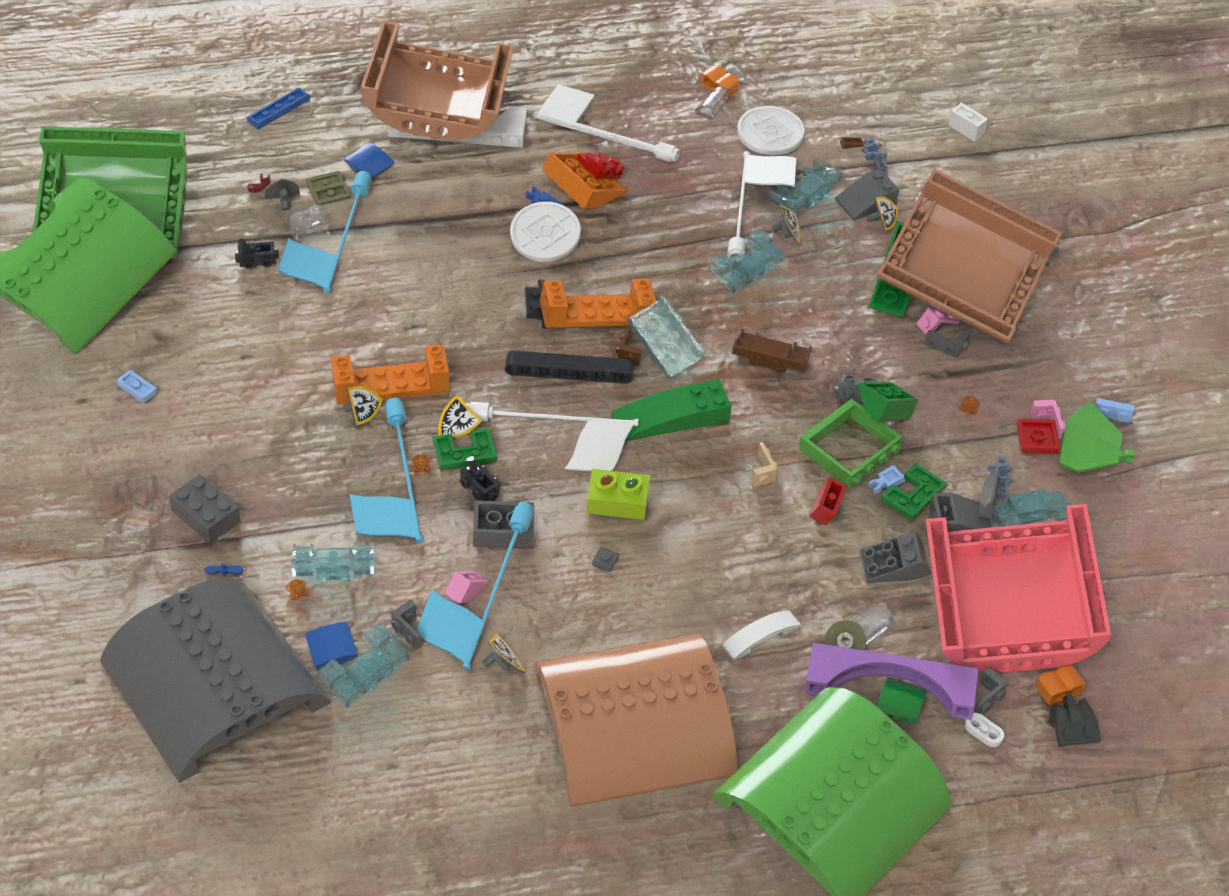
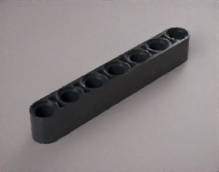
M510 351L506 355L505 372L513 376L628 384L633 380L634 363L629 359Z

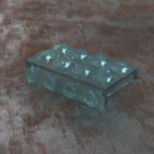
M665 296L660 297L658 301L627 319L668 380L700 362L705 355L703 347L694 339L691 330L687 329L682 317L675 312L672 303Z

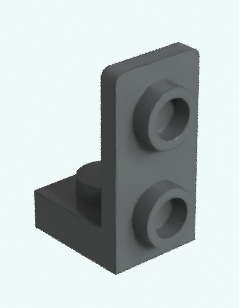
M410 599L391 612V625L396 632L404 635L405 640L410 645L413 644L419 649L421 647V636L408 624L416 617V604Z

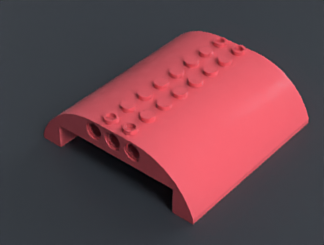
M1087 504L1066 506V521L951 532L947 530L946 517L926 519L942 651L953 663L959 666L978 668L979 672H984L990 667L997 673L1058 668L1092 656L1101 650L1111 639Z

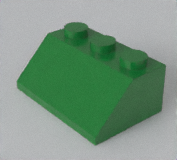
M860 382L859 384L864 410L871 415V419L877 422L908 420L911 418L919 399L892 382Z

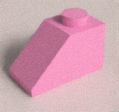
M474 571L455 572L445 594L450 596V600L456 604L470 603L488 585L489 581Z

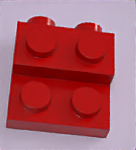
M578 153L576 160L596 179H620L625 169V166L620 163L618 158L613 156L607 157L603 153Z

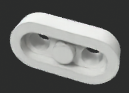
M973 713L972 720L966 719L965 721L967 732L989 747L1001 745L1004 732L989 719L979 713Z

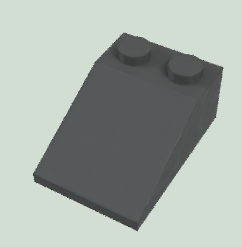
M879 168L863 175L838 194L835 200L855 221L878 212L874 200L876 197L884 196L896 205L899 188Z

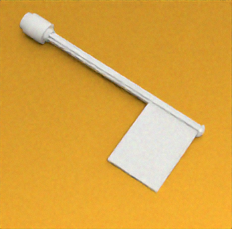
M558 84L541 109L536 110L533 114L535 120H543L653 152L656 159L672 163L677 162L680 149H677L676 146L660 142L658 145H652L577 123L594 99V94Z

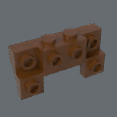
M741 329L739 336L735 339L732 354L750 358L749 363L782 372H785L786 368L804 372L812 346L805 348L797 346V342H794L792 347V344L761 337L757 332L756 335L745 333L744 329Z

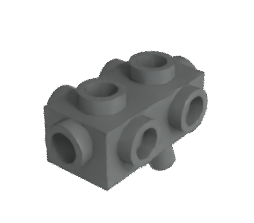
M840 375L839 382H835L834 393H838L837 399H841L844 403L853 399L854 401H860L863 405L859 390L860 382H877L878 380L871 377L859 378L853 375Z

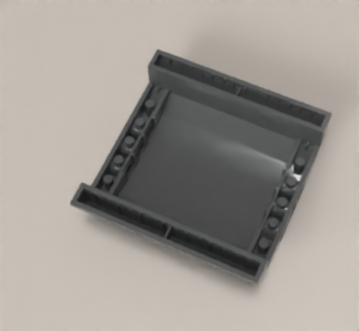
M217 578L195 584L144 609L127 621L113 635L100 659L101 664L179 783L198 774L197 758L302 703L307 705L311 713L330 704L329 698L250 588L245 583L231 578Z

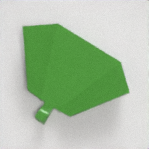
M1090 401L1066 421L1059 464L1061 467L1077 473L1118 465L1119 461L1132 464L1135 450H1120L1123 434Z

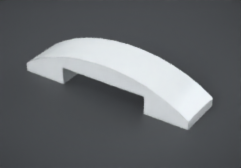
M790 611L776 612L744 627L724 642L722 647L731 659L735 661L749 654L752 647L779 633L786 635L800 628L801 624Z

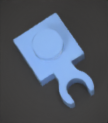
M892 465L878 473V479L871 480L869 488L877 486L873 489L874 494H878L885 487L889 489L892 485L898 486L905 482V478Z

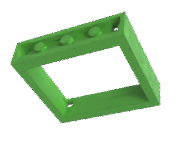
M850 399L800 437L799 450L841 483L851 488L854 484H859L867 474H872L877 466L883 465L890 456L896 455L900 451L902 436L882 421L877 422L871 419V415L866 413L861 405ZM850 418L886 444V446L852 472L816 445Z

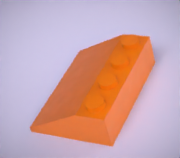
M550 152L542 168V171L547 174L549 179L556 182L560 189L568 193L571 199H574L581 208L586 210L598 208L627 193V190L615 179H596L576 160L578 153Z

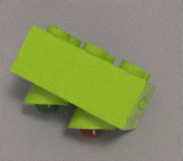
M592 469L586 513L645 520L650 475Z

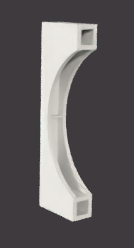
M509 107L497 117L488 129L467 139H433L428 136H417L412 133L403 132L387 125L388 136L523 148L527 108Z

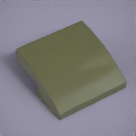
M340 171L306 178V184L316 205L350 198L346 182L342 179Z

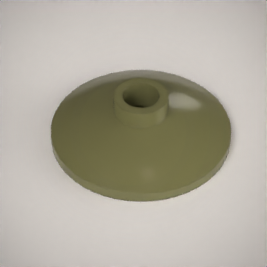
M842 620L829 627L825 635V644L864 650L866 637L858 624ZM842 638H849V644L843 645L841 642Z

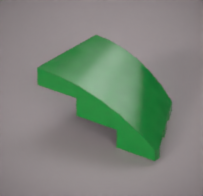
M887 677L877 707L893 720L917 723L927 690Z

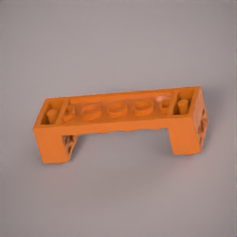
M632 279L629 295L565 296L562 280L544 281L540 297V305L546 328L628 326V324L632 326H647L653 324L657 308L650 279Z
M444 344L425 346V362L352 370L350 355L331 357L337 405L350 403L346 388L354 386L369 388L382 399L449 392V369Z

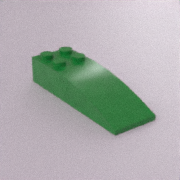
M897 221L884 261L905 223ZM878 279L868 308L903 318L911 295Z
M720 379L685 385L647 396L612 411L611 416L612 419L619 420L638 419V426L632 427L625 440L626 442L730 421L731 404Z

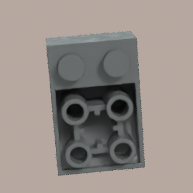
M954 493L932 494L929 506L931 519L946 517L948 532L992 528L990 518L978 517L980 502Z
M916 531L860 550L867 583L912 581L930 574L923 542Z

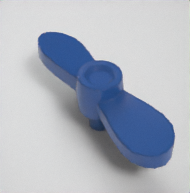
M222 563L220 567L207 566L204 568L207 574L220 573L225 576L228 573L234 575L243 573L242 566L227 567L225 563Z

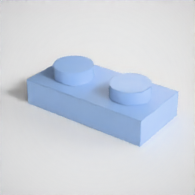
M132 370L127 371L116 380L120 388L143 404L157 394L156 387Z
M1097 398L1095 404L1107 419L1130 423L1135 407L1134 405Z

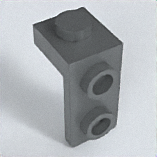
M928 330L924 344L958 358L962 350L966 351L970 342L967 340L969 332L962 330L954 341Z
M990 667L984 671L981 679V684L990 693L977 703L974 713L988 712L994 702L1001 701L1007 694L1008 682Z

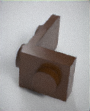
M628 324L627 329L622 331L621 343L618 342L615 353L618 354V358L629 359L634 363V366L639 367L642 349L628 346L632 335V325Z

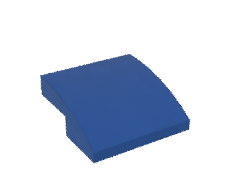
M368 143L344 159L355 173L357 171H366L371 175V179L394 165V161L383 150L372 143Z
M347 622L330 624L305 634L313 663L317 670L336 661L341 665L358 656Z

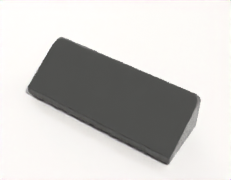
M996 467L984 482L978 517H993L1000 483L999 467Z

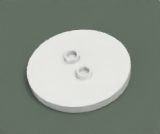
M760 106L748 110L739 119L737 127L740 141L750 150L764 155H783L794 151L803 142L805 132L804 125L797 115L787 109L776 106Z
M537 202L524 207L515 215L510 226V237L515 249L524 257L537 262H553L565 258L575 250L581 236V227L576 215L569 208L554 202Z

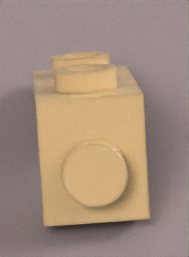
M761 442L758 446L757 455L763 467L753 469L751 482L754 487L776 482V476L779 472L777 463L773 462L770 450Z

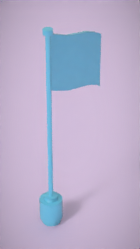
M360 171L355 175L351 191L356 197L337 256L318 248L299 244L289 238L278 271L289 277L318 285L324 288L323 292L326 294L331 292L330 286L359 197H365L369 192L372 179L368 172Z
M390 398L386 402L385 411L388 424L397 428L410 499L390 496L364 497L350 494L356 533L361 535L401 536L415 538L416 543H422L424 539L420 534L400 428L406 422L405 408L399 398Z
M520 502L514 508L509 522V526L514 531L483 618L480 619L468 609L444 599L432 589L416 631L423 640L454 655L464 663L463 668L466 670L471 669V660L518 533L521 534L528 531L533 518L534 508L528 503Z

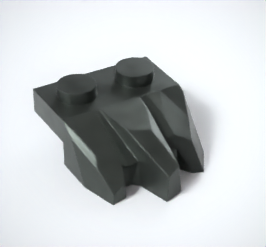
M1071 693L1063 697V707L1057 703L1052 704L1049 714L1052 728H1055L1059 747L1101 741L1097 718L1085 698L1079 700V704H1076Z

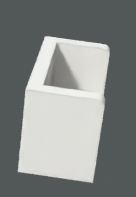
M960 103L951 110L948 126L975 142L984 135L988 118Z

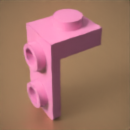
M928 307L917 322V325L927 334L928 330L935 332L941 322L959 324L960 320L937 308Z
M1033 401L1030 411L1031 419L1050 418V420H1055L1058 439H1061L1062 433L1065 432V422L1061 419L1060 407H1057L1056 401Z

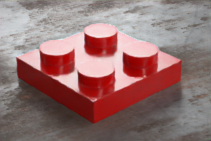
M1017 419L1016 426L1021 453H1059L1060 447L1055 420Z

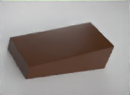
M841 137L840 140L842 149L864 146L861 137Z

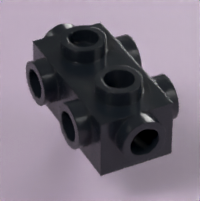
M244 239L238 240V252H235L236 263H240V267H245L246 269H251L258 265L270 267L272 264H276V259H279L278 248H274V241L246 243Z
M474 457L467 458L468 464L460 470L461 485L465 489L469 487L477 501L480 499L482 501L497 500L501 487L498 479L493 478L484 466L475 461Z

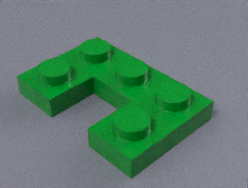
M489 428L471 430L470 437L473 445L455 448L452 434L432 437L439 469L447 470L464 467L468 464L467 458L474 457L475 461L479 464L496 462L497 455Z
M917 463L904 474L905 480L916 486L909 495L895 485H892L881 497L882 502L911 521L930 504L932 494L941 493L947 485L945 481Z

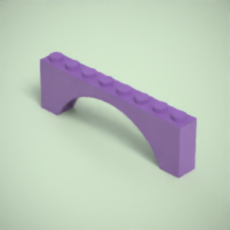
M813 643L805 694L818 695L825 688L837 687L842 683L859 677L891 676L911 681L931 692L942 702L950 717L972 720L978 668Z

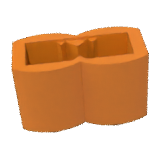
M714 65L702 73V85L713 91L720 98L726 99L738 91L739 80L736 76L727 73L724 68Z
M1070 665L1061 666L1056 672L1042 673L1038 677L1035 687L1046 703L1052 705L1053 703L1062 702L1063 697L1071 693L1073 698L1082 694L1086 683L1075 667Z

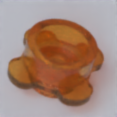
M973 396L964 397L962 399L963 403L959 405V409L972 415L976 414V409L980 406V402Z
M418 454L413 457L412 471L429 472L431 470V466H429L431 458L424 454Z
M295 579L286 586V590L291 594L290 598L292 600L309 595V589L306 588L305 581Z

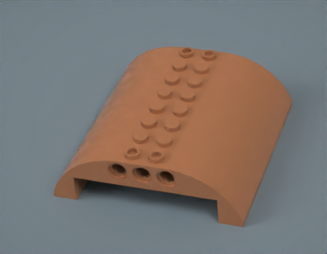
M383 21L360 88L364 102L379 120L403 132L445 140L471 138L482 133L494 123L498 117L514 46L497 43L493 60L398 42L399 24Z
M933 169L876 278L1008 344L1039 276L1062 233Z
M688 634L534 662L533 667L537 682L543 685L566 772V792L570 807L729 778L738 770L735 739L727 702L711 653L700 634Z

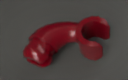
M261 173L260 182L248 183L247 190L253 193L260 192L270 185V175L263 178Z

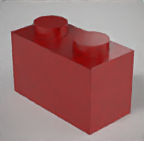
M829 477L820 486L809 517L826 526L835 517L847 486Z

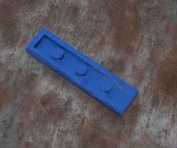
M298 87L247 116V122L259 130L309 101L310 95Z

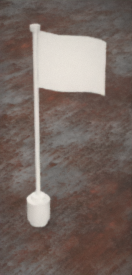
M748 151L743 153L745 159L736 237L729 240L727 252L731 262L739 263L745 257L746 241L740 237L745 183L795 187L796 158L786 156L750 155Z
M466 403L483 422H488L489 418H492L493 415L588 421L578 438L573 456L564 470L592 472V469L613 471L619 461L628 434L633 426H638V419L619 420L493 411L490 403Z

